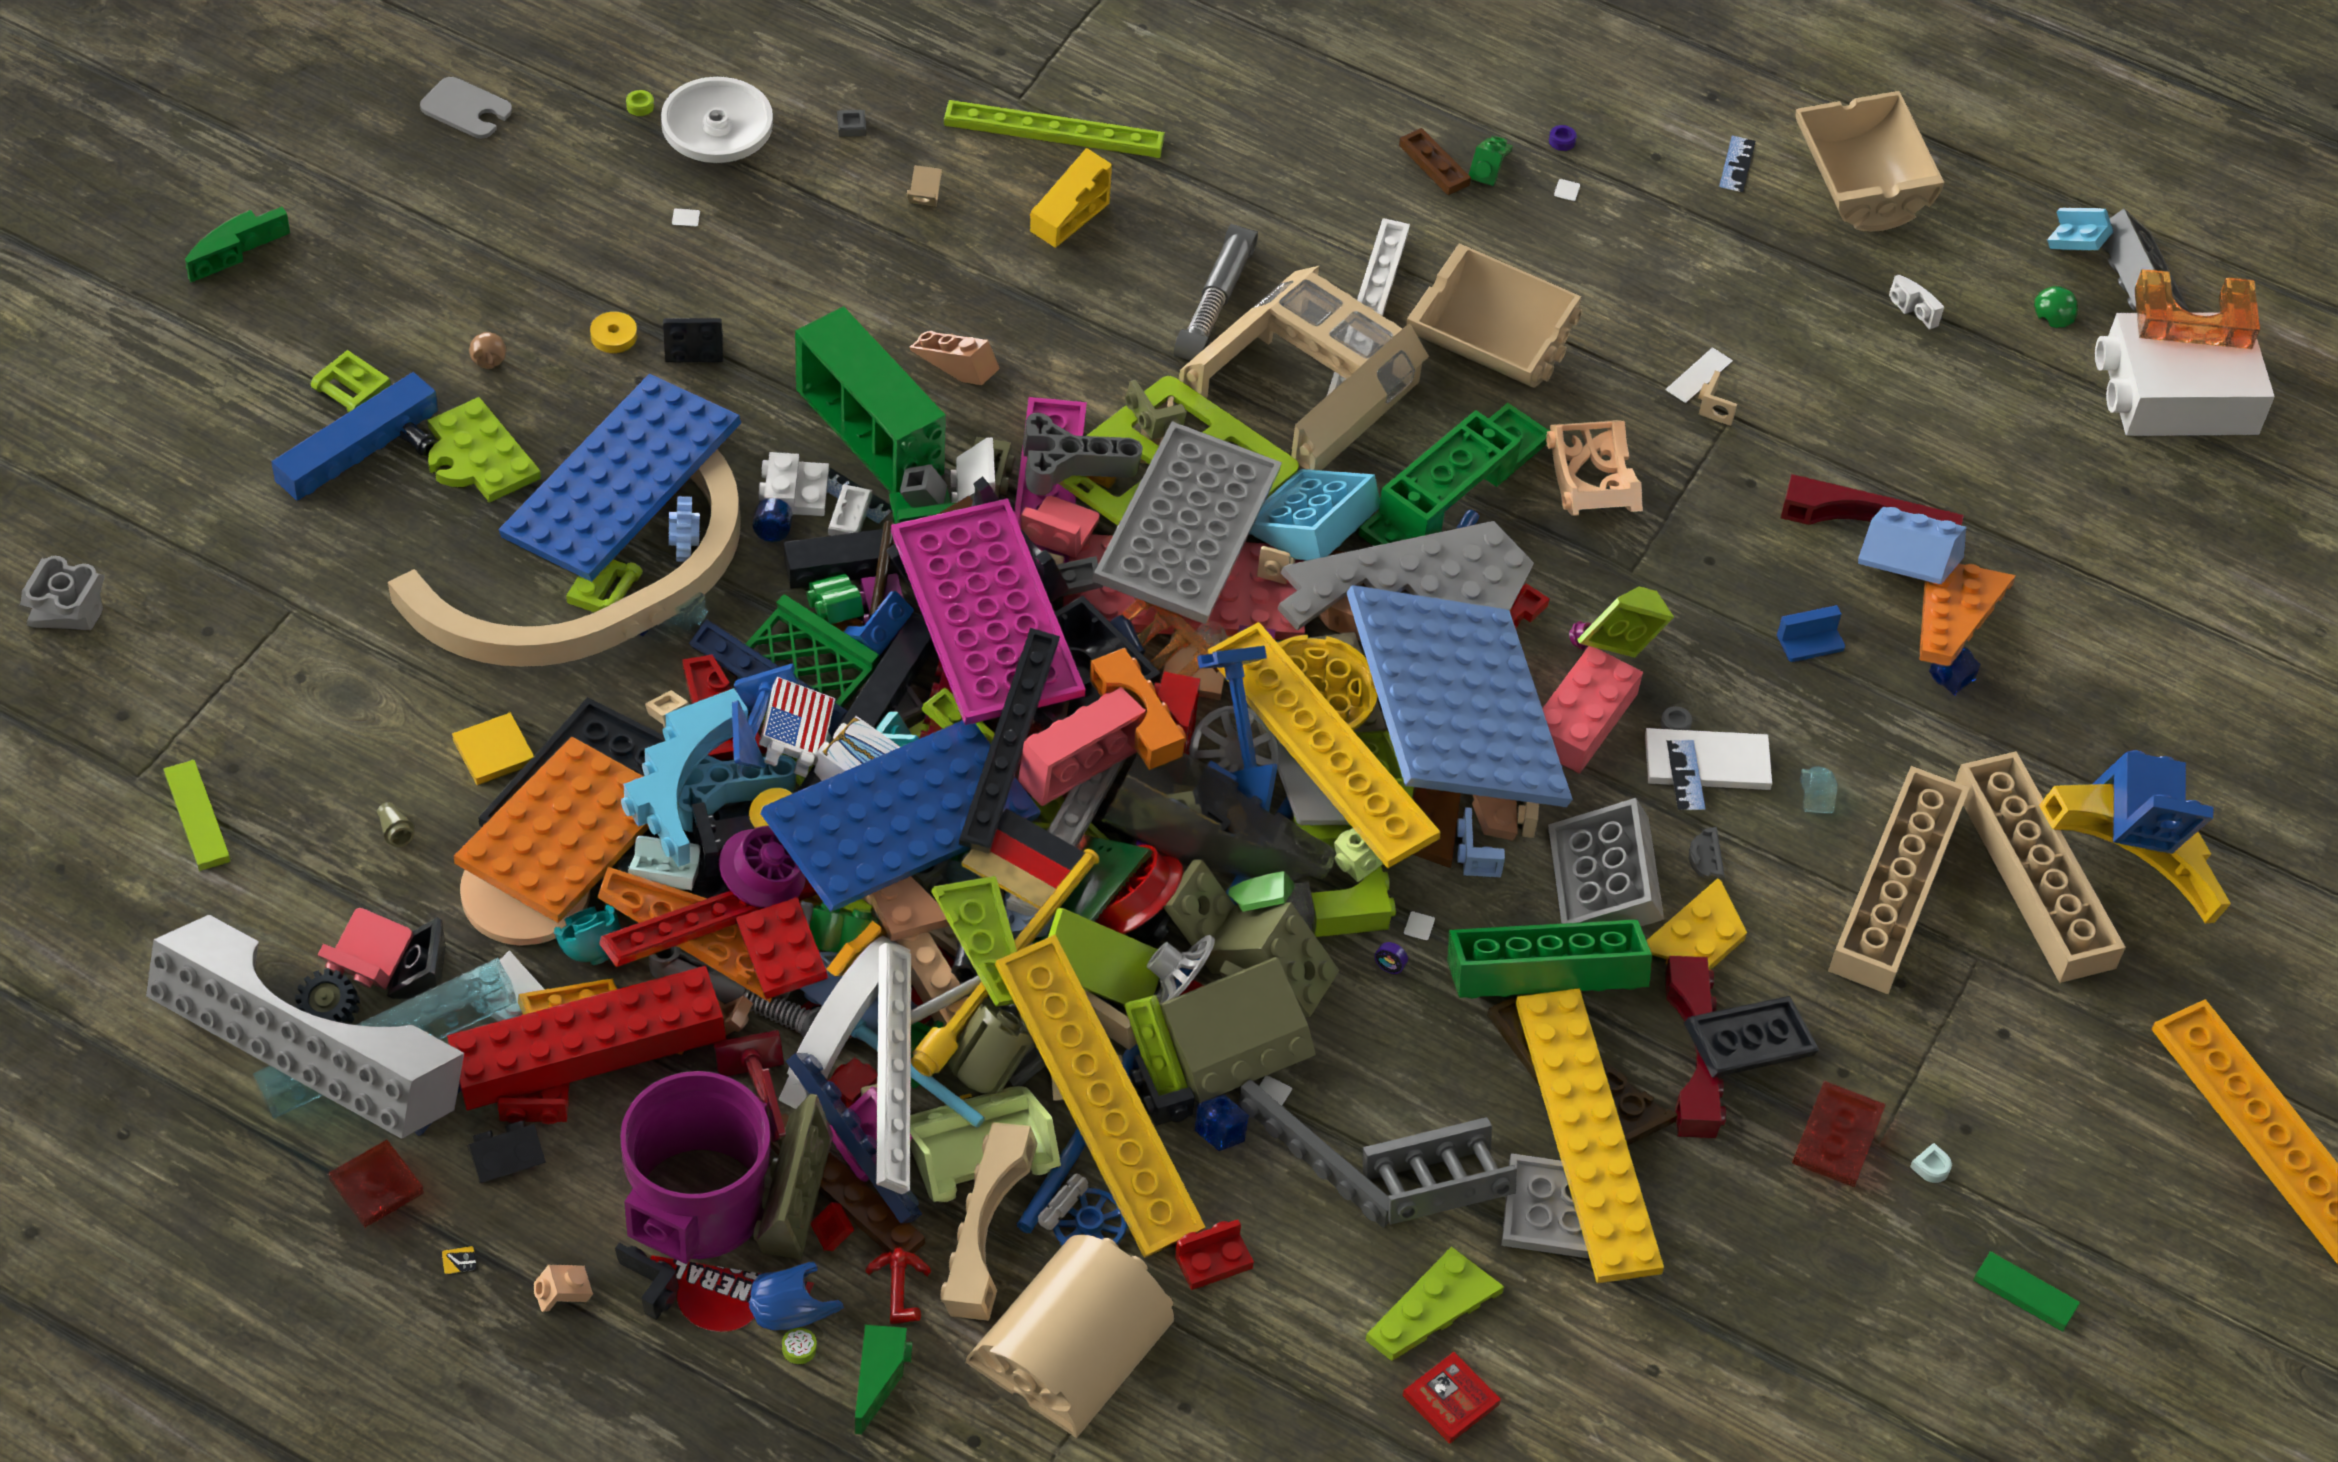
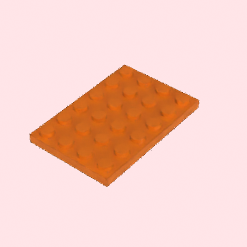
M571 737L454 855V864L559 923L605 875L607 868H612L633 846L637 837L642 836L649 829L648 824L638 827L632 816L628 817L625 814L621 805V799L624 798V784L644 776L578 739Z

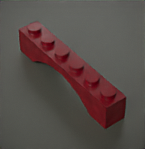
M1791 474L1780 518L1806 525L1833 519H1856L1871 522L1882 507H1895L1903 512L1924 514L1928 518L1952 521L1962 526L1964 515Z
M1669 955L1664 973L1666 1000L1678 1011L1684 1021L1691 1016L1715 1012L1717 1007L1716 997H1711L1710 990L1714 986V971L1709 970L1708 957ZM1695 1046L1696 1070L1690 1081L1680 1091L1675 1107V1113L1678 1115L1676 1120L1677 1137L1716 1138L1720 1126H1724L1726 1122L1725 1106H1720L1724 1082L1723 1078H1712Z

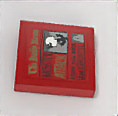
M1455 1352L1451 1353L1403 1391V1397L1449 1444L1498 1407L1501 1401Z

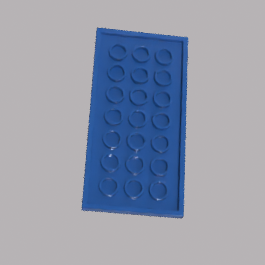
M648 374L498 529L502 538L592 582L741 424L740 416L654 375Z
M962 720L763 806L760 814L829 911L832 912L971 849L958 845L959 838L991 744L975 723L965 725ZM1015 777L1004 810L1007 808L1030 822L1038 819L1041 811Z

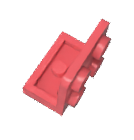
M1047 496L1038 510L1026 507L1021 514V529L1033 543L1074 558L1077 557L1099 522L1098 512L1054 496Z
M357 908L336 948L323 943L318 956L326 962L325 968L330 969L333 973L335 970L341 972L342 975L345 972L354 976L353 980L365 987L371 988L373 984L386 990L413 937V932L408 927L366 909Z

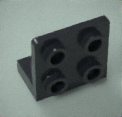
M721 318L663 319L665 362H723Z
M704 802L692 804V832L695 843L701 846L700 861L705 877L721 875L719 867L720 853L730 837L744 830L755 829L749 815L715 821L713 814H707Z

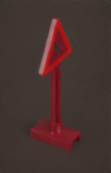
M774 1030L713 1043L718 1074L731 1076L749 1072L759 1098L767 1104L772 1143L783 1139L786 1136L768 1069L784 1065L779 1031Z

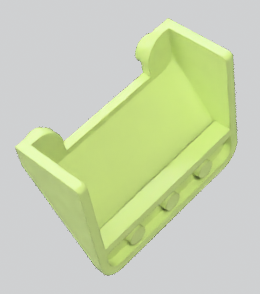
M1009 1087L1002 1089L996 1094H984L963 1100L985 1117L984 1122L978 1128L947 1105L910 1115V1134L913 1137L910 1141V1148L928 1195L933 1202H948L955 1199L957 1192L956 1184L974 1179L976 1165L981 1164L983 1157V1139L985 1135H989L992 1122L1031 1126L1038 1143L1031 1166L1032 1174L1043 1175L1050 1172L1052 1168L1061 1166L1052 1116L1026 1087Z

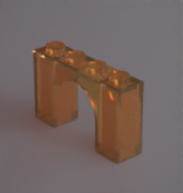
M2141 269L2135 286L2139 338L2253 349L2260 331L2254 280L2226 277L2219 295L2220 313L2212 316H2200L2184 310L2176 303L2172 296L2170 272Z

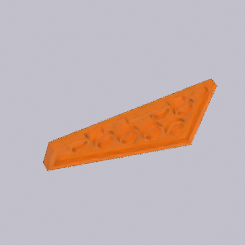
M1958 564L1942 584L1925 581L1919 660L1950 666L1962 651L1966 641H1970L1974 631L1979 629L1992 613L1998 600L2001 601L2006 590L2013 586L2016 575L1983 569L1974 564Z

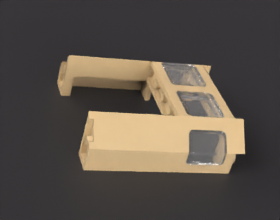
M1319 266L1294 271L1180 369L1179 374L1180 381L1207 399L1209 378L1255 338H1259L1269 345L1272 342L1274 332L1346 378L1295 424L1291 456L1298 461L1299 469L1309 470L1324 469L1417 385L1420 380L1422 363L1429 357L1410 323L1403 329L1400 328L1397 324L1359 302L1350 294L1340 290L1328 280L1318 276Z

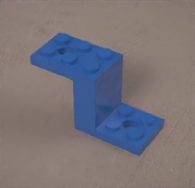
M2138 750L2127 751L2093 783L2113 784L2114 843L2172 854L2213 819L2212 806L2202 805L2196 800L2186 801V763L2175 761L2172 757L2145 755L2144 752Z

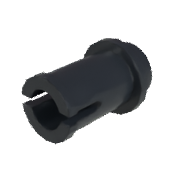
M412 422L406 423L402 428L409 434L400 431V437L414 446L419 455L429 456V451L437 443L435 437L432 434L424 433Z

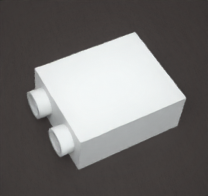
M2249 312L2116 313L2109 336H2100L2096 342V366L2098 370H2108L2110 376L2106 394L2107 406L2111 413H2120L2126 436L2260 434L2275 396Z

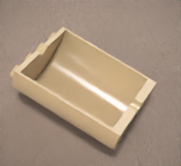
M1900 91L1855 98L1848 106H1843L1838 101L1796 109L1797 124L1844 222L1847 221L1852 224L1855 229L1873 232L1901 226L1915 219L1917 211L1925 205L1930 207L1938 198L1944 181Z
M1459 243L1437 274L1434 285L1432 287L1429 286L1407 318V324H1411L1418 337L1534 388L1543 380L1549 381L1554 370L1553 365L1556 361L1559 363L1562 361L1567 347L1564 345L1571 328L1578 323L1582 315V309L1579 308L1581 296Z
M1075 1235L1063 1244L969 1353L966 1363L1012 1395L1013 1393H1018L1023 1396L1031 1408L1077 1438L1174 1322L1173 1301L1147 1271V1265L1142 1259L1137 1256L1131 1257L1119 1249V1246L1109 1238L1102 1240L1089 1235Z

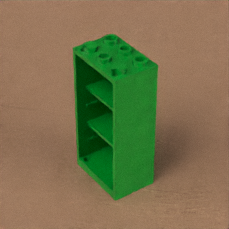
M844 306L795 330L796 390L890 493L900 492L906 468L932 465L940 476L944 474L946 415Z

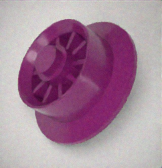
M760 826L755 829L738 832L727 840L721 850L719 867L724 882L734 895L749 905L763 909L798 897L804 888V874L769 826Z

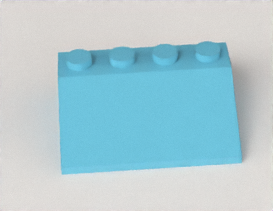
M1300 469L1265 500L1249 534L1278 550L1290 553V556L1297 560H1313L1327 557L1379 509L1380 497L1375 475Z

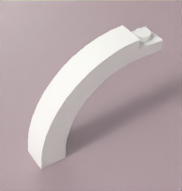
M883 935L872 942L842 976L820 1009L797 1053L814 1055L823 1067L821 1072L826 1079L852 1031L869 1006L878 997L879 947L889 943L909 953L911 951L895 941H890L889 938ZM789 1067L787 1072L789 1077L778 1100L796 1109L809 1096V1093Z

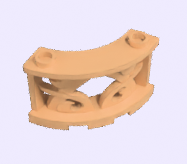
M1613 420L1550 425L1551 431H1547L1546 441L1548 449H1552L1555 472L1564 510H1568L1572 516L1579 515V510L1595 508L1625 506L1630 512L1643 511L1641 481L1635 476L1633 468L1627 469L1625 465V460L1629 459L1625 421ZM1607 428L1608 431L1592 439L1589 429ZM1580 430L1585 445L1582 447L1581 440L1573 435L1572 443L1574 446L1568 447L1564 442L1563 431ZM1607 455L1610 457V460L1605 461L1602 457ZM1589 458L1599 470L1612 473L1602 480L1600 487L1590 485L1576 476L1580 467Z

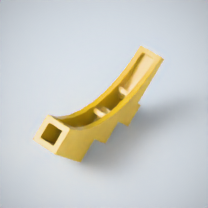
M2113 784L2054 786L2039 805L2053 830L2076 831L2114 843ZM2199 832L2194 834L2172 854L2114 843L2139 856L2170 880L2193 905L2205 924L2215 923L2231 905L2206 862L2211 856V852Z

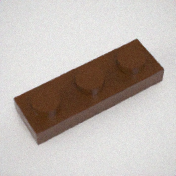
M1423 128L1400 137L1399 146L1447 195L1470 186L1471 177Z

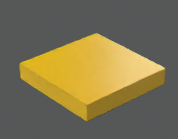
M511 712L452 733L453 741L476 785L523 769L534 757Z

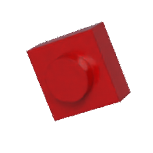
M831 1202L810 1224L823 1249L827 1251H834L854 1231L840 1203Z

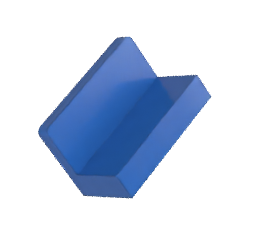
M1837 605L1782 616L1777 637L1790 662L1844 651L1845 644L1837 630L1842 615Z

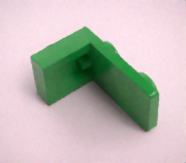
M1492 136L1491 139L1487 138L1476 146L1468 175L1473 180L1494 186L1502 160L1512 152L1513 146L1507 144V140L1501 137Z

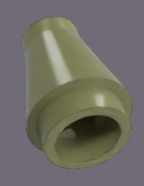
M386 802L380 805L377 809V814L380 818L385 841L394 847H403L409 844L414 838L413 823L393 803Z

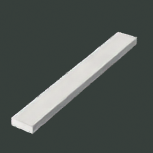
M885 943L879 947L876 1184L899 1194H904L910 1191L911 953Z

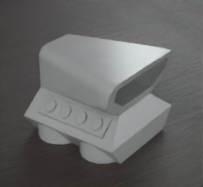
M61 556L42 558L22 590L20 605L32 608L27 620V626L34 628L92 630L103 610L100 592L105 575L96 573L95 568L89 564L69 566L67 561Z

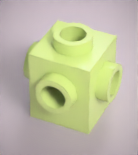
M1354 828L1343 832L1334 842L1336 851L1334 858L1337 865L1344 872H1348L1357 882L1382 865V861Z

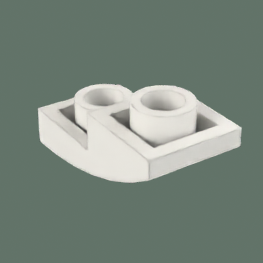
M1901 275L1895 276L1889 294L1892 302L1904 314L1914 311L1918 319L1922 320L1928 329L1938 327L1944 306L1930 292L1914 281Z

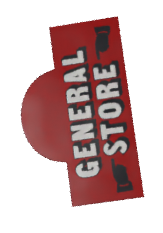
M651 1255L650 1259L656 1262L664 1261L675 1269L679 1284L677 1292L678 1306L682 1314L696 1326L710 1331L727 1332L742 1328L754 1319L749 1309L751 1287L761 1273L690 1261L688 1264H685L673 1258ZM805 1281V1288L810 1294L814 1283Z

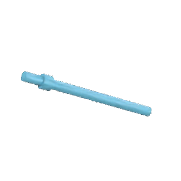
M861 1018L852 1031L851 1036L854 1038L859 1037L878 1052V1035L866 1026L867 1022ZM911 1064L912 1079L976 1128L981 1126L985 1120L984 1116L932 1076L927 1077L919 1073Z

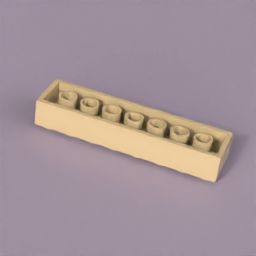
M2017 751L1961 764L1955 782L1970 788L1964 808L2059 983L2116 969L2126 947L2061 830H2053L2039 805L2043 798Z
M1910 767L1839 939L1828 972L1889 994L1970 789L1969 787L1916 767Z

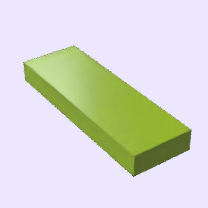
M1153 995L1124 1004L1141 1057L1158 1095L1187 1088L1157 996Z

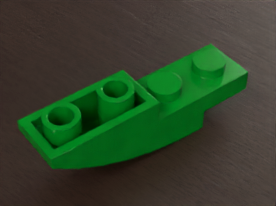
M279 207L259 216H255L252 210H249L211 231L200 240L185 258L190 282L243 262V252L290 234L288 215L285 209Z

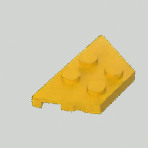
M1717 878L1646 941L1652 955L1667 959L1666 964L1668 963L1669 955L1708 957V967L1711 970L1745 940L1747 931L1722 882Z

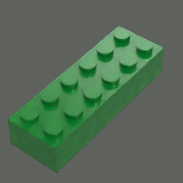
M1638 919L1449 930L1447 963L1459 998L1474 999L1482 996L1507 997L1517 994L1533 995L1579 988L1580 991H1604L1606 989L1622 988L1632 990L1640 987H1649L1652 953Z

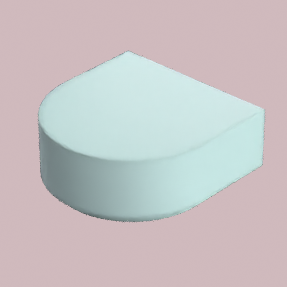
M1935 1143L1916 1157L1910 1165V1168L1924 1180L1932 1183L1944 1181L1952 1167L1949 1156Z

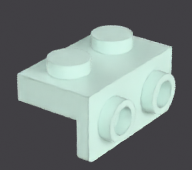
M638 836L635 845V855L628 873L682 891L686 889L692 890L698 875L701 846L690 843V863L678 867L672 857L665 855L660 838Z

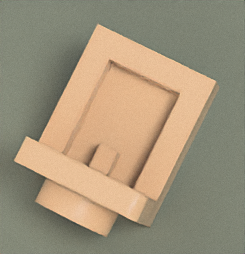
M548 1265L534 1282V1294L538 1299L542 1312H549L557 1301L587 1302L593 1295L585 1266Z

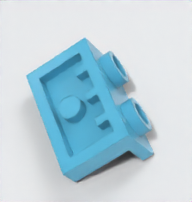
M2059 208L2056 213L2060 225L2047 241L2050 249L2099 250L2113 233L2108 212L2106 209Z

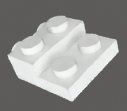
M769 452V460L762 461V478H766V483L760 482L759 500H764L765 513L824 516L829 464L799 462V454Z

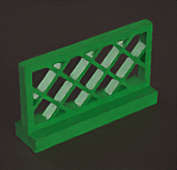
M783 594L776 602L777 609L746 642V645L754 649L757 645L769 643L770 654L762 656L773 663L779 660L793 659L794 674L798 679L799 676L817 674L818 685L810 687L822 694L824 691L840 689L841 696L835 703L843 708L873 674L880 663L879 654ZM780 620L789 626L790 633L772 635L771 629ZM808 638L813 641V648L796 650L794 640ZM791 640L792 651L774 654L773 643ZM832 653L836 656L837 663L819 666L818 655ZM814 655V667L798 669L797 658ZM855 668L861 672L856 679L843 681L842 670ZM838 671L839 682L821 684L820 673Z

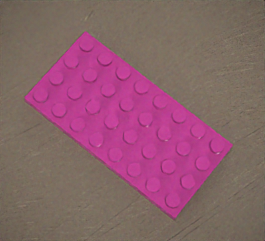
M1008 499L891 525V534L965 725L1001 716L1030 628L1060 636L1038 708L1085 696L1084 684Z

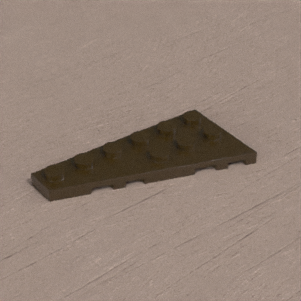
M1514 996L1490 1007L1487 1016L1539 1086L1516 1007L1517 996ZM1602 1060L1627 1146L1676 1122L1678 1117L1676 1113L1669 1108L1665 1110L1654 1102L1653 1096L1646 1091L1641 1093L1627 1082V1077Z

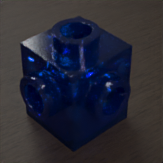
M1963 647L1950 666L1931 663L1929 672L1938 684L1943 685L1955 696L1976 679L1981 664L1974 658L1968 648Z
M1223 1094L1198 1104L1194 1131L1215 1149L1222 1151L1245 1142L1249 1115Z

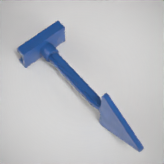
M1265 646L1212 652L1213 654L1197 656L1199 668L1224 667L1226 680H1229L1244 764L1243 770L1230 772L1237 777L1232 789L1257 833H1265L1277 764L1259 767L1256 764L1243 677H1245L1243 665L1267 658Z
M793 663L735 681L734 687L748 711L752 710L747 721L739 700L732 702L734 762L736 764L757 769L766 767L755 736L768 709L772 687L776 678L780 677L798 684L794 674L795 667Z

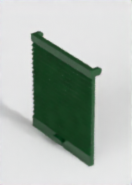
M1083 835L1077 848L1082 851L1086 849L1095 851L1099 856V863L1093 865L1060 908L1095 922V919H1099V914L1103 913V909L1110 905V900H1114V896H1118V891H1122V886H1125L1126 882H1129V878L1133 877V873H1137V868H1141V863H1145L1153 854L1151 849ZM1050 929L1047 936L1037 937L1035 940L1042 941L1048 938Z

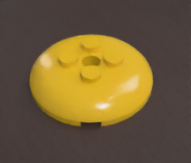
M1300 635L1278 643L1353 731L1370 717L1378 696L1367 659L1357 649L1341 640L1328 636L1324 640L1308 638V635Z

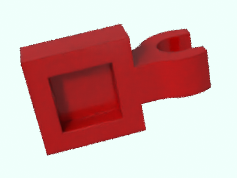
M1527 583L1522 586L1510 610L1515 629L1523 618L1531 623L1549 604L1550 598Z

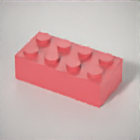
M1588 646L1542 708L1562 765L1579 774L1637 696L1643 674L1642 671L1598 648Z
M1121 687L1112 693L1104 694L1098 701L1089 706L1079 708L1073 715L1064 720L1054 722L1048 729L1039 734H1032L1024 741L1019 783L1041 806H1044L1072 790L1075 786L1086 782L1096 774L1137 752L1134 747L1136 728L1143 722L1146 711Z

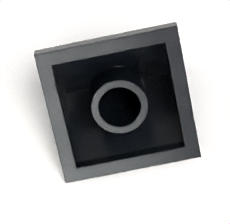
M437 917L412 931L413 937L389 982L388 997L392 999L439 1000L446 944L443 923Z

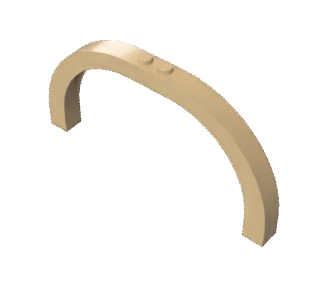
M717 449L690 477L704 493L711 508L710 523L698 548L680 567L669 575L588 616L559 624L527 627L508 626L483 621L464 614L442 600L415 569L388 582L391 602L413 628L432 643L459 656L483 663L519 667L545 666L574 661L603 652L630 638H634L638 634L663 623L665 620L687 609L702 598L725 573L737 549L741 529L739 497L734 475L727 461Z

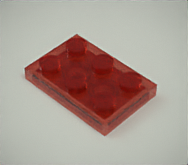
M1824 1081L1792 1164L1855 1187L1886 1104Z

